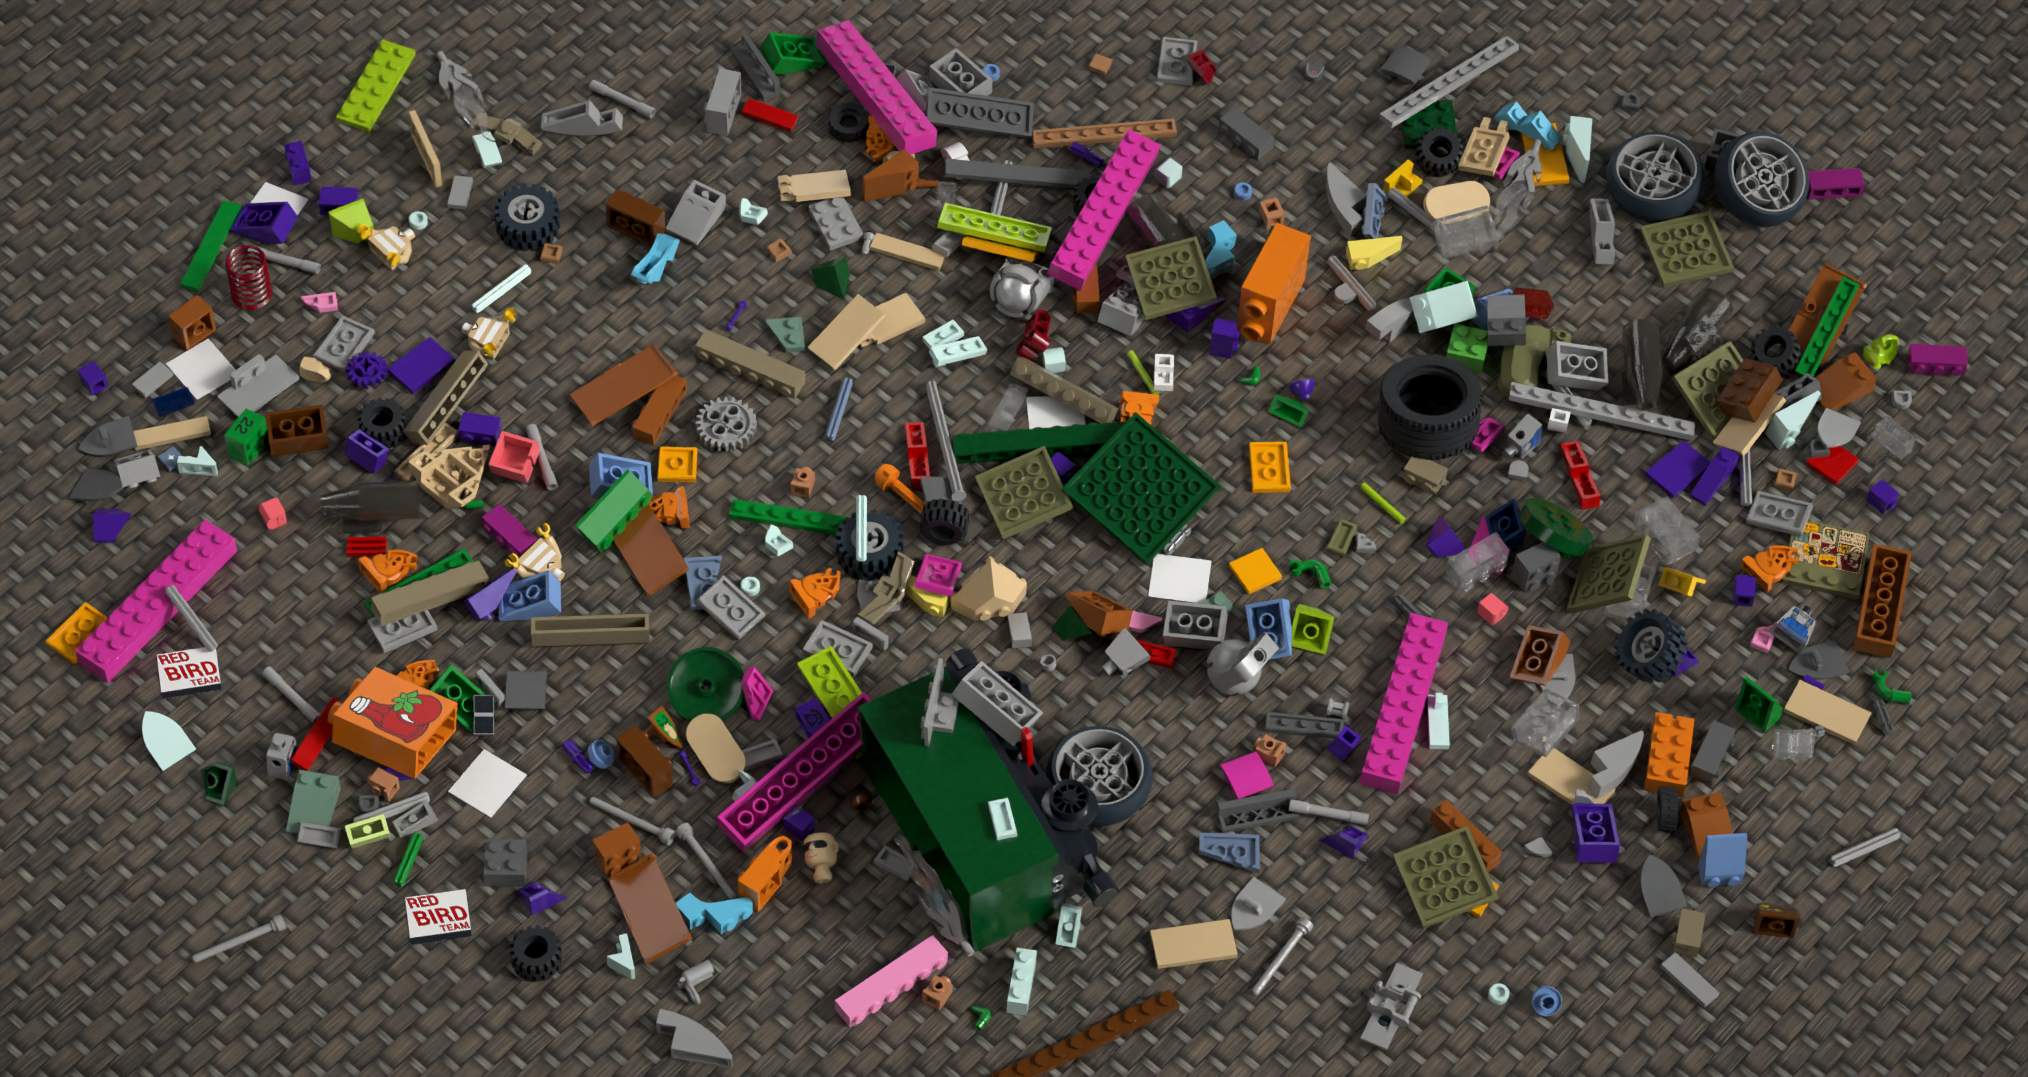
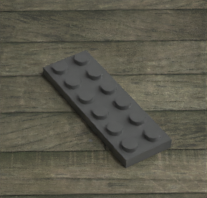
M930 87L927 89L926 117L933 125L1028 139L1032 137L1033 102Z

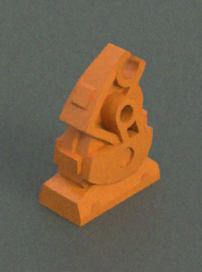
M869 115L866 145L868 148L866 156L869 157L870 154H875L872 156V161L876 162L882 160L891 151H895V145L878 125L874 117Z
M1122 391L1119 397V403L1122 405L1120 408V422L1128 421L1137 412L1151 425V419L1154 416L1153 409H1156L1160 395Z
M684 486L677 488L675 492H665L651 498L649 505L660 523L676 525L679 522L681 528H690L687 496Z
M1769 546L1768 551L1759 552L1754 558L1750 556L1744 557L1741 561V568L1750 577H1756V583L1768 593L1772 589L1773 583L1780 581L1790 571L1792 565L1798 564L1799 557H1791V555H1798V549L1788 546Z
M388 550V554H378L371 560L366 556L358 560L359 569L379 593L387 590V586L400 581L402 577L407 575L409 570H416L418 559L417 555L411 552Z
M828 568L825 574L816 573L808 575L801 580H790L789 591L808 619L815 616L816 609L824 606L828 599H834L839 591L840 571L837 570V574L831 576L832 568Z
M423 660L406 665V670L404 672L401 671L397 676L429 690L434 681V676L439 674L438 666L436 667L435 660Z

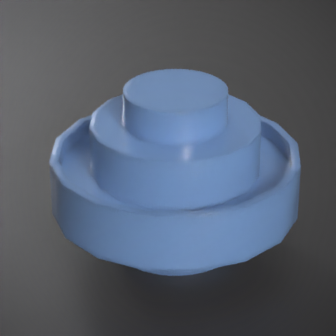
M596 740L589 745L588 755L590 761L597 767L606 769L614 763V752L605 741Z
M1546 985L1534 991L1531 1003L1538 1014L1552 1016L1561 1008L1562 997L1558 990Z

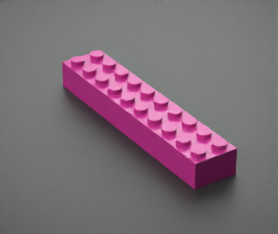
M849 20L817 30L816 46L900 152L905 149L912 155L936 146L937 129Z
M1130 129L1127 130L1051 262L1047 275L1081 291L1157 158L1161 147L1160 144Z
M205 519L75 650L78 663L109 683L178 612L175 605L166 595V588L174 585L185 601L188 602L237 552L235 538Z
M1410 613L1362 770L1360 784L1396 794L1399 793L1445 640L1448 622Z
M865 692L855 698L717 817L716 825L743 853L778 824L795 805H800L862 751L858 706L872 700Z

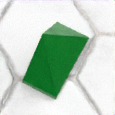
M1276 394L1268 412L1302 428L1309 410L1297 400Z

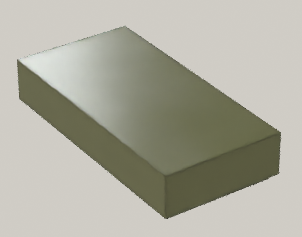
M1340 519L1326 551L1344 558L1358 525Z

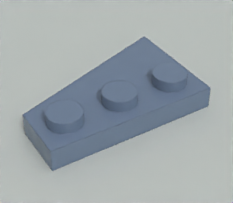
M1368 183V190L1365 193L1367 201L1364 208L1365 221L1362 225V233L1367 239H1376L1381 226L1379 217L1385 211L1382 205L1383 202H1387L1388 196L1376 183Z
M722 556L684 558L685 563L689 567L685 576L691 610H704L696 601L717 581Z
M1199 833V854L1259 873V835Z

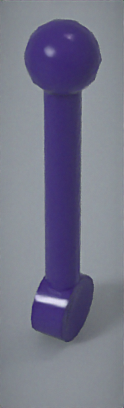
M740 301L737 312L730 323L725 326L727 330H732L733 323L742 309L747 307L745 301Z
M681 751L679 757L683 759L693 779L692 784L699 786L700 779L695 776L686 758V752Z

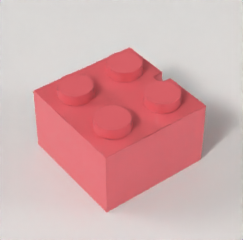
M502 431L489 462L491 473L527 484L533 471L532 465H535L540 453L538 441Z

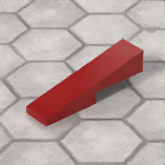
M924 422L905 423L911 490H922L920 479L922 477H930Z
M1579 442L1560 443V449L1581 510L1600 507L1601 495L1589 472V463Z
M334 696L329 700L290 760L291 763L304 771L309 770L333 733V725L328 723V715L334 703L337 701L342 702Z

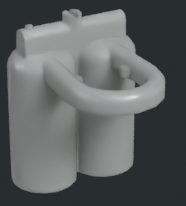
M707 959L684 971L677 983L678 988H686L696 1005L700 1004L701 1001L693 986L713 976L714 969L710 961Z

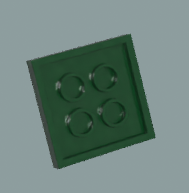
M1452 100L1435 101L1401 122L1405 149H1417L1422 134H1425L1428 129L1432 131L1434 127H1437V129L1444 127V130L1449 128L1452 130V134L1454 132L1457 134L1458 139Z

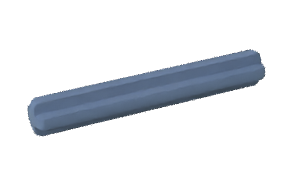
M845 377L842 380L825 433L826 440L834 441L853 384L851 378Z

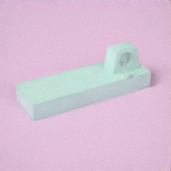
M977 336L931 347L929 354L933 358L934 366L937 368L945 366L946 363L986 355L987 348L980 337Z
M1443 693L1428 695L1429 749H1449L1447 695H1443Z

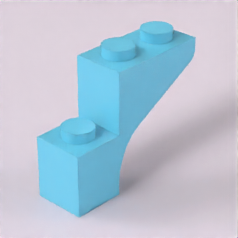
M1517 102L1503 106L1494 117L1498 123L1501 120L1508 121L1507 127H1509V130L1520 131L1534 141L1536 139L1541 140V146L1547 150H1552L1562 139L1541 111L1527 115Z
M1224 220L1209 227L1207 240L1211 243L1213 249L1206 258L1205 263L1211 280L1224 272H1229L1233 268L1235 259L1230 250L1235 246L1237 235Z
M658 233L651 250L634 267L631 275L637 277V281L645 284L660 281L667 261H673L680 240L664 233Z
M688 893L676 902L681 916L690 930L695 926H700L707 919L721 935L726 931L732 930L739 921L747 919L753 912V903L747 897L706 903Z

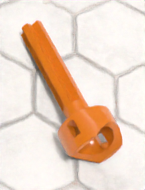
M883 464L875 473L876 485L883 491L891 488L922 515L923 506L926 504L898 480L900 475L898 469L893 465Z

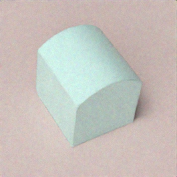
M1168 158L1154 170L1155 179L1166 188H1170L1182 176V166L1171 158Z
M1062 347L1046 349L1041 354L1045 369L1052 373L1065 371L1066 361Z

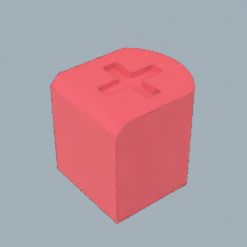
M277 497L259 506V513L269 529L273 530L286 524L285 510Z
M1490 593L1479 602L1477 613L1488 623L1494 625L1506 615L1508 606L1493 593Z

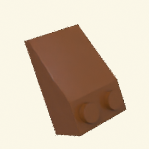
M904 149L863 176V200L866 202L903 195L910 190H914L918 185L919 162Z
M1852 353L1838 360L1815 377L1820 382L1822 399L1818 403L1824 410L1826 408L1835 410L1873 392L1877 378L1857 353Z
M1093 590L1066 592L1065 596L1087 627L1095 631V634L1100 636H1106V634L1119 635L1124 628L1129 629L1133 610Z
M1528 625L1509 678L1546 686L1565 659L1571 641L1562 631Z
M1721 792L1683 800L1680 815L1699 861L1707 835L1733 834L1728 810Z

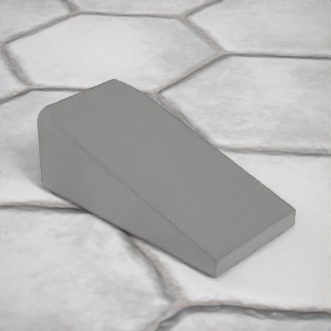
M1027 612L1007 615L1012 648L1031 647L1032 638Z
M425 800L393 820L392 823L400 838L432 825L438 821V818L430 804Z

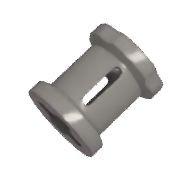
M1330 698L1326 715L1339 716L1345 720L1349 703L1336 702Z

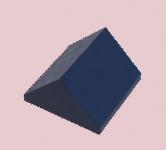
M1512 499L1485 517L1491 540L1496 550L1523 546L1526 529L1519 519L1520 510L1516 499Z

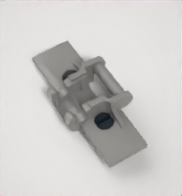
M1396 963L1385 988L1382 986V981L1377 982L1375 986L1376 993L1367 1003V1011L1372 1015L1360 1040L1387 1051L1399 1025L1406 1027L1409 1024L1408 1019L1413 1008L1421 998V994L1415 990L1423 973ZM1401 1001L1407 1003L1402 1015L1396 1013Z

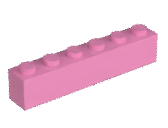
M933 935L837 998L835 1000L836 1012L849 1027L861 1023L867 1015L876 1013L882 1005L894 1001L900 993L910 990L916 982L925 980L931 972L943 968L947 963L948 952Z

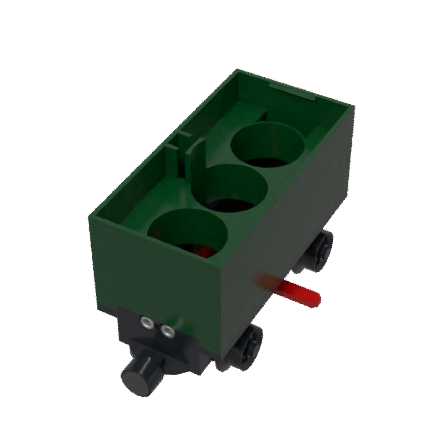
M960 649L946 660V666L943 667L944 681L941 692L952 694L961 680L979 664L971 649ZM1009 671L995 672L1030 701L1031 694L1028 685L1021 678ZM932 673L858 706L863 767L942 901L949 903L951 900H956L965 919L969 937L968 942L975 952L1060 912L1062 904H1066L1067 898L1082 891L1086 893L1092 905L1096 907L1109 903L1117 896L1119 892L1118 887L1110 874L1103 872L1095 859L1098 850L1096 838L1088 828H1085L1092 823L1097 815L1098 801L1095 793L1088 786L1075 779L1061 780L1052 785L1045 772L1041 770L1033 757V737L1027 727L1020 729L1021 740L1013 747L965 705L959 702L953 733L932 731L929 747H925L924 739H921V720L926 715L924 709L926 699L930 697L928 690L930 682H933L934 679ZM1008 798L1017 836L997 840L988 802Z

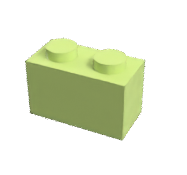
M384 814L345 826L352 849L391 837Z

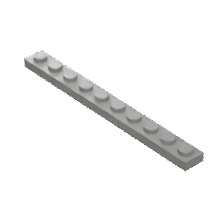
M1505 36L1381 112L1379 119L1389 127H1395L1518 51L1519 44Z
M1511 382L1508 398L1510 401L1551 410L1552 408L1571 412L1570 414L1691 441L1694 436L1695 422Z

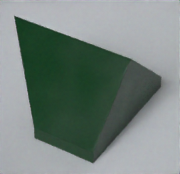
M845 256L810 268L816 286L845 300L850 276Z
M1069 606L1053 625V629L1063 641L1068 638L1092 634L1093 632L1092 629L1087 627L1073 606Z
M215 761L201 769L206 800L225 805L237 783L235 769L232 766Z

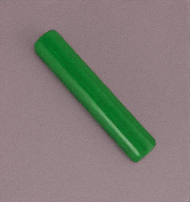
M416 832L412 834L393 879L394 885L400 887L404 885L423 841L422 834Z

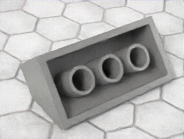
M982 661L961 680L952 693L959 702L965 705L1013 747L1021 740L1020 729L1027 727L1030 730L1043 714L1040 709Z

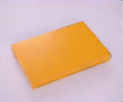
M1249 442L1252 493L1290 492L1287 442Z
M85 602L45 643L67 660L76 664L78 660L75 650L108 617Z

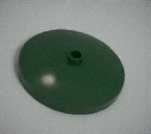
M700 647L690 650L674 663L669 672L667 693L670 703L675 711L689 722L702 714H713L723 722L736 713L744 700L745 694L741 684L744 673L737 660L721 649ZM710 686V690H704V687Z

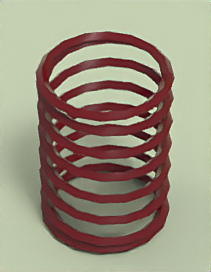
M242 245L234 248L229 252L225 261L232 300L239 308L245 310L262 308L272 297L265 253L253 245ZM250 248H251V249L257 250V251L259 252V253H257V252H254V251H244V252L238 253V254H236L234 257H232L233 254H235L237 251L242 250V249H250ZM244 254H254L260 257H243L233 263L236 258ZM253 259L260 262H246L234 268L235 265L244 260ZM246 265H256V266H259V267H260V268L248 267V268L242 269V270H240V271H238V272L236 273V271H237L239 268H241V267H243V266H246ZM248 270H256L254 273L241 274ZM247 281H256L253 283H244ZM260 282L262 283L258 287L252 289H245L239 287V285L253 286L259 284ZM264 287L263 290L254 294H244L238 291L252 292ZM265 292L263 296L253 300L244 299L238 296L240 295L243 297H254ZM266 297V299L263 302L255 305H246L240 302L243 301L253 303L260 301Z

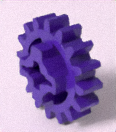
M366 351L365 355L359 352V357L352 356V361L347 362L346 372L348 380H351L352 385L358 384L359 389L362 386L368 389L370 385L376 388V383L381 385L382 379H386V373H388L386 361L382 359L381 355L376 357V352H373L372 355H369L368 351Z

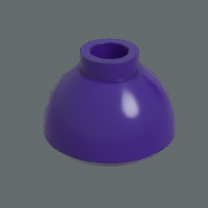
M1312 378L1290 383L1289 388L1301 401L1311 398L1310 394L1314 389L1315 382Z

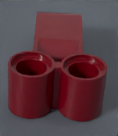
M1039 309L1027 321L1023 340L1018 344L1015 351L1017 355L1034 362L1039 353H1043L1047 349L1051 341L1047 337L1051 317L1047 311Z

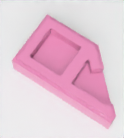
M336 292L301 296L302 303L319 313L338 310Z
M1133 611L1128 630L1143 633L1148 628L1162 624V617Z
M1774 625L1757 628L1750 647L1768 654L1775 638L1769 630Z

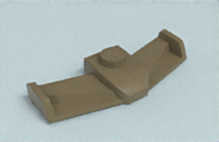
M478 113L472 121V128L495 132V138L508 144L515 140L530 152L531 156H534L543 144L525 130L521 122L511 118L503 120Z
M898 551L890 578L881 577L872 591L877 597L858 613L857 617L870 625H874L895 604H899L905 596L904 591L915 561Z

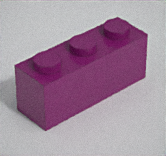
M1860 168L1808 171V200L1862 196L1865 185Z
M1910 344L1907 354L1909 373L1964 376L1968 366L1967 348L1963 346Z
M500 504L482 517L484 532L487 535L491 534L499 546L505 547L509 555L512 553L516 554L518 559L538 541L532 533Z

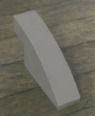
M588 100L543 113L541 129L567 135L608 134L622 131L623 116L617 108L599 112L593 103Z
M1330 162L1326 175L1327 199L1338 223L1349 236H1352L1361 230L1363 218L1357 212L1365 208L1366 197L1355 184Z
M1590 199L1591 237L1595 264H1614L1615 249L1613 237L1615 222L1609 200Z
M1410 298L1396 301L1377 312L1367 320L1366 330L1377 339L1384 338L1390 343L1416 321Z
M1642 730L1594 751L1591 765L1598 773L1591 777L1588 788L1597 799L1616 788L1631 771L1644 736Z
M663 1009L659 1010L656 1022L657 1033L674 1036L671 1045V1058L732 1069L731 1053L712 1032L688 1017Z

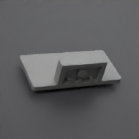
M258 354L230 374L232 386L220 393L218 399L234 415L239 417L246 408L253 412L298 381L299 375L277 355H274L265 362L264 358Z
M939 658L938 664L933 666L932 677L934 679L929 684L928 694H930V697L926 699L924 709L926 715L921 720V739H924L925 747H929L932 731L953 733L959 701L951 693L941 692L944 681L943 659Z

